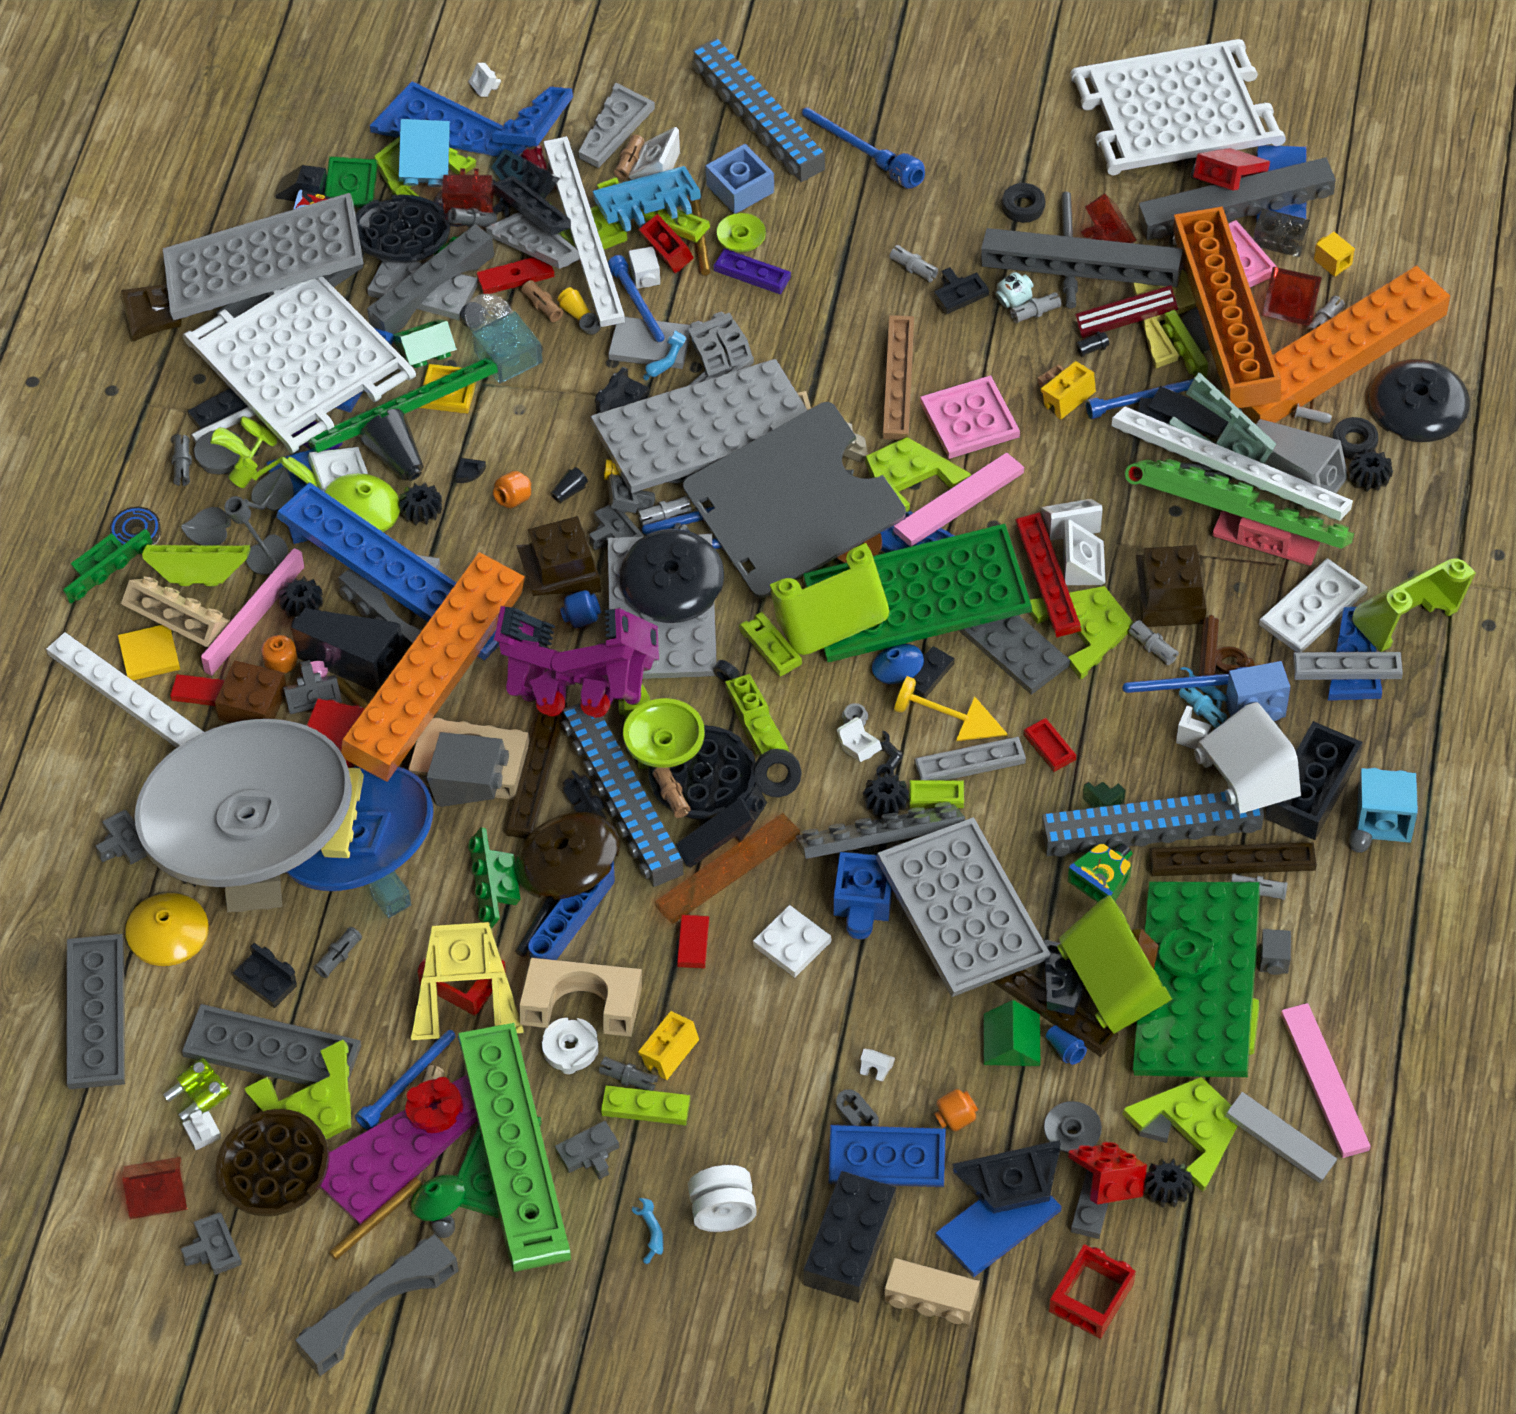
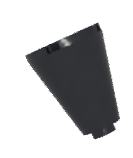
M391 409L387 411L389 415L383 418L378 415L369 421L361 430L363 437H360V439L402 480L413 481L420 477L424 466L406 415L400 409Z

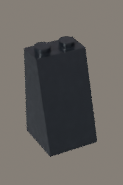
M305 608L300 616L294 618L291 624L298 659L303 661L310 660V662L323 661L325 668H328V672L376 693L405 655L401 625L396 622Z

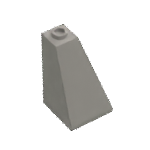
M1262 419L1257 422L1256 425L1277 444L1265 465L1335 494L1338 492L1348 478L1341 440Z

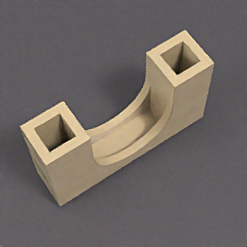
M433 718L416 742L409 767L410 772L418 776L425 786L430 788L427 774L440 732L499 738L503 740L505 749L509 751V761L507 766H503L502 786L500 789H497L495 797L514 800L529 746L528 732H522L518 729H501L491 725H474L464 721H447L442 718Z
M531 958L520 1002V1025L548 1028L553 1006L561 996L574 991H588L599 995L606 1002L603 1014L604 1034L632 1037L642 990V969Z

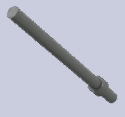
M1063 192L1061 194L1063 236L1073 237L1071 193ZM1065 275L1063 292L1066 294V306L1068 308H1075L1078 281L1075 279V276Z

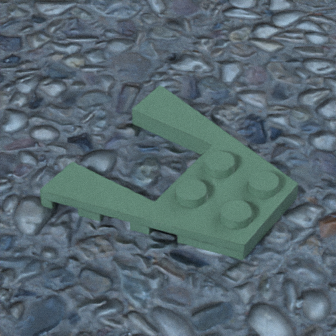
M1198 373L1186 394L1229 422L1216 444L1265 464L1277 444L1202 374ZM1174 416L1168 423V425L1210 441Z

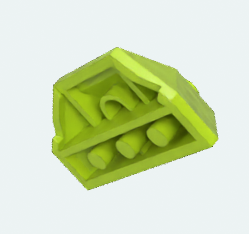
M146 545L142 555L143 559L170 583H178L179 586H190L193 583L217 586L219 583H223L247 559L251 549L250 545Z

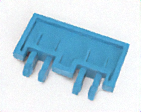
M685 166L593 191V198L608 224L619 221L625 232L631 230V219L636 221L639 228L645 225V219L640 208L646 214L664 209L665 207V210L673 219L677 218L676 207L678 206L682 208L686 215L692 214L691 205L686 196L691 201L701 199L700 189Z

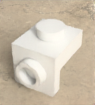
M858 717L837 729L843 751L859 762L871 758L873 754L882 749L880 741L864 730L862 721Z

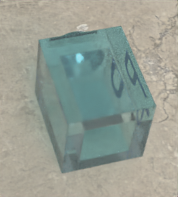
M395 871L369 884L371 896L387 918L411 906L409 890Z

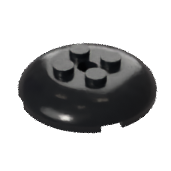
M391 195L390 200L382 202L376 199L363 206L355 215L361 250L385 262L411 263L423 260L439 251L450 235V222L444 214V209L435 202L419 196Z
M1407 359L1388 365L1376 375L1369 388L1368 407L1374 420L1385 431L1391 430L1402 435L1401 439L1408 441L1432 442L1446 438L1460 428L1465 418L1467 419L1470 398L1464 382L1448 367L1425 359Z
M680 529L659 530L642 537L627 551L620 566V587L628 604L639 614L643 613L658 622L679 623L694 619L713 606L715 599L723 588L724 567L716 549L701 536ZM668 569H671V571H676L673 574L667 573Z
M704 725V741L697 754L683 764L669 767L675 781L681 785L683 797L690 807V811L684 817L711 819L741 798L745 801L753 789L756 781V776H754L755 757L752 751L742 742V739L729 730ZM649 766V782L654 795L666 808L672 811L667 800L662 798L660 786L653 776V772H656L655 769L657 767Z

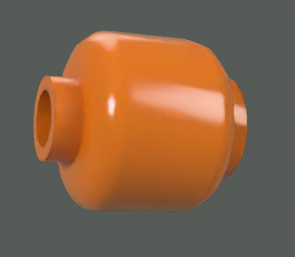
M511 471L495 481L493 496L501 506L514 508L530 498L531 482L524 474L518 471Z
M283 635L272 636L263 643L262 657L266 668L284 672V674L293 670L298 658L295 644L289 637Z
M954 1089L936 1102L939 1111L934 1114L943 1128L949 1126L952 1131L956 1132L976 1120L975 1112L978 1111V1108L968 1091L962 1092L960 1089Z

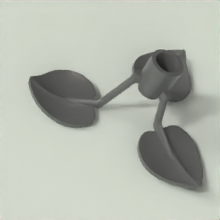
M281 467L271 472L256 484L251 496L254 503L249 502L247 499L243 500L238 496L231 497L225 503L224 508L226 512L219 507L206 508L196 514L190 521L181 525L182 530L198 545L218 546L227 538L226 528L231 526V519L236 524H245L258 542L257 545L250 548V553L246 559L249 568L260 575H271L289 554L288 547L285 541L275 534L269 535L263 541L249 523L251 516L249 507L264 510L267 507L271 511H278L293 498L294 488L287 468Z

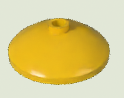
M162 893L147 898L135 907L127 920L125 934L129 948L140 960L156 966H172L187 961L200 951L206 942L209 924L204 909L193 898L179 893Z

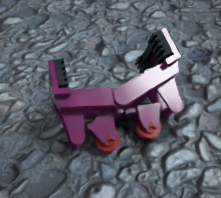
M501 606L494 640L499 642L501 654L508 657L506 690L512 696H522L525 701L533 702L536 700V707L539 712L553 717L559 715L565 708L566 686L575 685V683L582 685L580 703L582 711L594 718H600L608 712L613 698H623L628 704L636 705L641 700L643 671L651 670L653 662L659 660L658 626L621 608L605 610V613L609 615L605 616V619L609 620V622H605V625L609 626L606 628V631L610 632L606 634V637L610 638V640L594 646L559 652L547 647L552 645L549 640H553L550 634H554L551 628L555 629V625L534 618L519 609Z

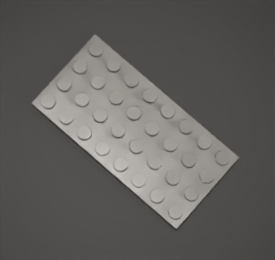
M350 193L163 248L170 313L173 320L364 264L354 204Z
M773 359L592 415L591 424L631 493L694 474L808 410L777 360Z

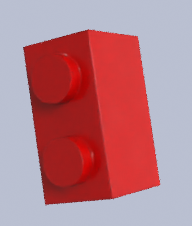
M659 214L655 215L639 229L650 247L653 246L654 251L675 274L694 259L688 246Z

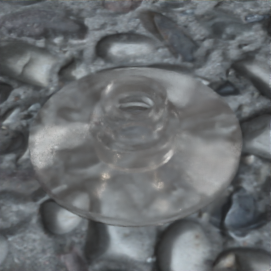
M478 295L469 301L465 309L466 324L479 337L499 339L509 333L513 326L514 315L511 307L505 300L496 295ZM488 311H492L494 315L489 314Z

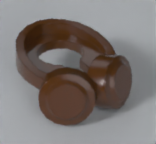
M1228 646L1217 650L1216 668L1222 673L1229 674V671L1235 670V668L1255 666L1254 660L1248 658L1241 649ZM1227 657H1235L1238 665L1224 664L1222 660Z

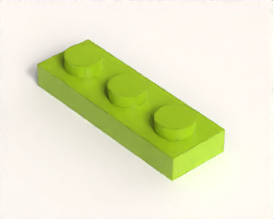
M1176 311L1167 312L1165 314L1163 330L1168 338H1171L1174 348L1179 356H1182L1185 360L1187 371L1195 377L1200 373L1207 379V360Z
M606 1086L601 1112L602 1116L686 1125L690 1095Z

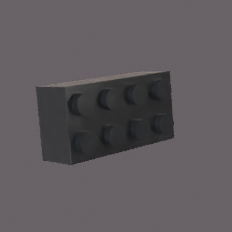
M1313 721L1296 751L1301 796L1268 805L1265 819L1316 840L1360 759L1363 742Z
M841 1171L804 1267V1286L858 1303L860 1302L896 1205V1187Z

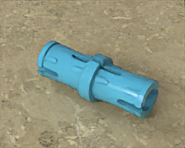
M1195 687L1187 688L1189 689L1188 691L1184 688L1180 689L1179 696L1193 707V711L1197 715H1202L1214 728L1221 725L1217 722L1218 720L1222 723L1226 721L1227 715L1213 704L1212 699L1208 695L1204 696Z

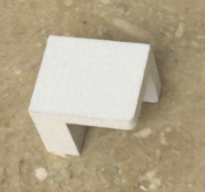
M1187 706L1178 725L1176 743L1195 749L1198 742L1210 733L1211 725L1192 719V707Z

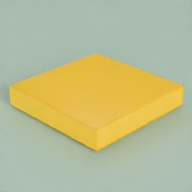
M428 364L423 386L462 368ZM476 382L419 408L468 414Z
M159 625L118 635L127 677L132 681L180 670L170 628Z

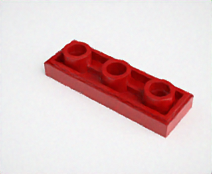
M535 257L476 272L483 295L523 286L528 281L538 282L555 277L552 265Z

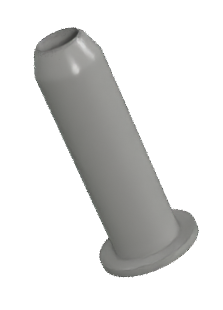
M1298 403L1294 418L1298 416L1330 423L1332 416L1329 413L1300 407Z

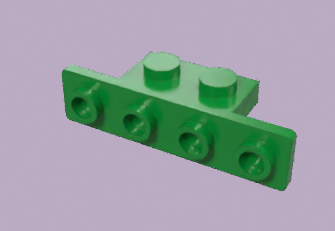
M147 529L141 531L124 545L111 533L70 563L73 570L80 577L63 589L66 600L71 604L75 600L82 599L90 589L104 583L109 575L117 569L124 568L136 555L142 554L146 545L152 544V539Z
M480 827L474 836L470 838L468 849L471 852L472 874L475 877V896L478 898L479 905L478 918L481 923L489 922L492 929L500 919L498 903L517 905L521 898L515 871L514 854L489 850L487 830Z

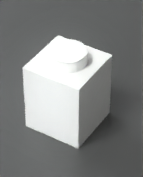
M653 246L629 251L630 268L636 288L659 285L660 268Z

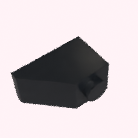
M301 165L282 177L275 195L276 199L296 202L299 190L325 195L326 168Z

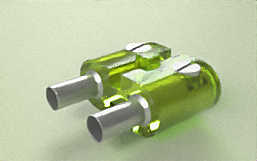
M203 1057L177 1076L178 1083L163 1094L167 1101L170 1102L183 1091H186L194 1101L192 1105L179 1114L185 1122L190 1118V1114L200 1110L202 1113L211 1110L231 1095V1092Z

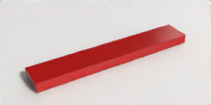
M1040 512L1015 519L1056 638L1082 631Z

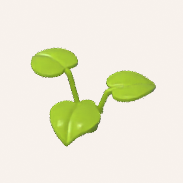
M245 416L240 420L241 425L248 432L258 437L251 451L231 431L220 427L213 432L211 444L224 446L240 455L234 469L228 475L229 479L238 487L245 488L251 479L256 481L259 476L280 463L307 484L310 482L318 487L314 473L307 466L292 457H288V459L280 457L257 472L256 468L258 466L251 459L262 443V440L270 446H275L278 440L273 432L259 425L256 421Z

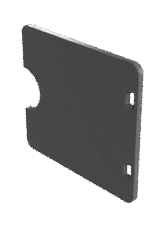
M831 402L820 403L689 476L684 481L685 493L753 595L758 598H765L771 595L770 584L785 578L798 580L804 576V573L814 571L899 523L906 516L904 504L883 475L871 479H861L849 474L842 464L844 451L856 440V435ZM707 500L714 507L709 513L706 512L701 504ZM747 560L755 568L749 574L741 564Z

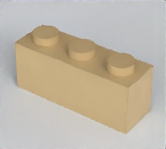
M895 1258L885 1287V1302L896 1308L903 1309L906 1307L917 1310L925 1316L935 1315L943 1317L954 1324L964 1323L970 1325L979 1296L980 1281Z

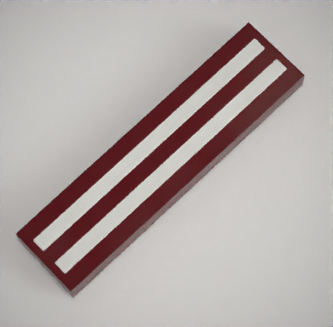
M1170 285L1075 315L1081 336L1086 338L1095 335L1097 331L1100 333L1179 309L1172 286Z

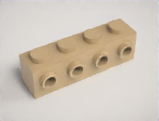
M144 576L143 579L129 580L121 602L122 605L206 647H209L230 623V620L222 617L223 614L220 611L211 608L206 609L200 606L201 602L198 600L179 596V591L170 587L163 588L158 585L157 580L151 577Z

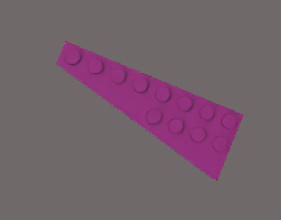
M467 1075L452 1083L458 1088L464 1103L462 1113L461 1111L459 1112V1115L456 1117L457 1121L452 1127L439 1133H426L424 1129L413 1127L406 1111L403 1110L329 1153L327 1174L320 1189L358 1225L363 1223L408 1182L419 1175L477 1121ZM434 1102L429 1107L435 1110L438 1108L437 1104L441 1102Z

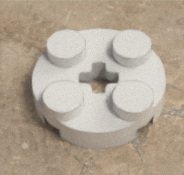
M561 1018L551 1023L544 1032L542 1042L544 1058L552 1067L561 1070L564 1074H573L575 1071L587 1067L598 1055L597 1033L593 1026L583 1019L577 1018L576 1021ZM568 1040L570 1043L574 1041L577 1043L574 1048L567 1049L564 1042Z

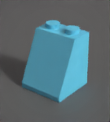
M401 119L400 182H404V185L417 186L418 182L428 183V186L442 187L443 184H447L450 121Z
M1361 768L1358 783L1356 830L1370 833L1373 837L1372 839L1411 843L1418 811L1416 773H1408L1402 770L1386 771L1377 768Z

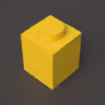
M1332 232L1327 237L1320 238L1316 243L1314 260L1335 277L1353 264L1355 248L1337 233Z

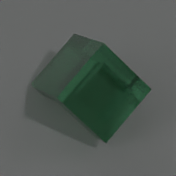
M1087 782L1083 786L1082 798L1092 808L1122 805L1125 803L1126 790L1119 783L1110 788L1104 782L1095 787L1090 782Z

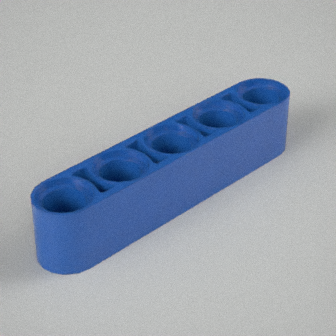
M613 861L610 865L612 869L607 876L594 887L587 890L591 892H583L573 897L561 899L528 943L530 961L531 958L557 960L614 884L615 871ZM540 951H546V952L543 953V954L537 953V952H540Z

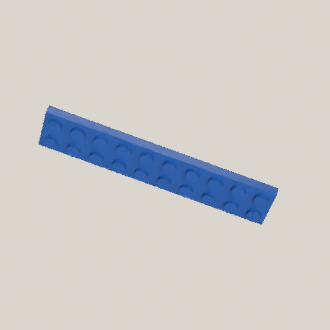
M310 482L277 512V518L427 622H429L456 585V582ZM495 632L478 654V657L484 661L499 647V642L494 640Z

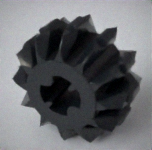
M1375 448L1371 452L1363 449L1361 454L1355 453L1353 460L1349 464L1351 482H1356L1357 489L1366 487L1367 492L1371 488L1378 492L1381 486L1387 487L1393 474L1391 458H1385L1384 452L1376 453Z
M414 482L413 488L405 487L404 493L400 494L399 509L407 522L413 521L416 526L419 522H424L427 525L429 519L436 521L437 514H441L442 496L440 492H437L434 485L428 487L426 482H424L421 486H418Z
M303 576L301 580L297 581L293 577L292 583L284 582L283 589L279 590L280 608L282 611H285L288 618L300 616L305 608L319 610L320 607H323L322 589L320 586H317L314 579L307 581L305 576Z
M886 771L884 777H880L875 773L873 780H867L863 791V799L867 810H873L874 817L880 813L883 815L888 813L898 814L899 810H905L906 802L909 800V792L905 781H899L897 774L889 777Z
M1161 1158L1158 1165L1151 1163L1148 1172H1146L1144 1192L1145 1194H1151V1203L1160 1200L1162 1208L1169 1202L1174 1208L1177 1206L1178 1201L1185 1203L1188 1194L1192 1191L1191 1172H1185L1186 1166L1184 1163L1176 1166L1174 1158L1170 1163H1166Z

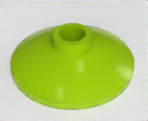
M747 213L729 215L717 227V238L720 244L726 249L735 252H747L759 247L766 236L763 222L756 216Z

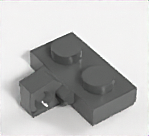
M609 475L607 484L611 508L623 513H636L637 508L643 510L653 507L655 493L643 490L631 493L622 476Z
M611 505L594 512V519L599 524L597 530L589 534V544L594 550L605 547L608 544V538L644 537L625 513L611 508Z
M310 660L299 662L302 677L296 678L298 684L283 687L290 715L314 709L318 698L342 702L336 675L321 678L320 672L314 674Z
M123 810L102 821L103 828L108 833V836L104 838L105 841L95 846L97 856L102 862L114 858L115 855L117 857L124 855L128 862L133 864L147 856L140 843L135 821L127 810Z
M603 1121L556 1145L555 1151L568 1173L583 1166L585 1169L591 1166L600 1180L609 1175V1166L605 1159L608 1158V1153L619 1148V1142L606 1121Z
M217 1213L194 1222L198 1238L193 1240L192 1245L181 1248V1254L186 1266L199 1263L200 1261L202 1264L209 1262L214 1275L242 1265L241 1258L222 1213Z

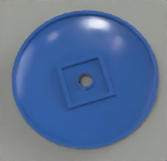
M401 767L395 770L388 782L360 768L364 777L360 800L357 801L355 808L357 817L356 820H353V840L349 843L348 848L350 857H324L320 849L308 860L286 873L297 883L311 889L342 891L370 884L399 868L421 846L433 820L432 798L423 781L412 772Z

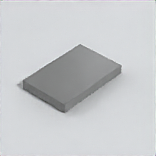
M625 317L624 323L616 324L609 351V360L650 364L664 359L671 347L667 343V339L676 330L683 334L686 340L679 349L675 363L671 368L683 369L690 341L688 330L690 325L656 321L665 336L663 342H657L643 319Z

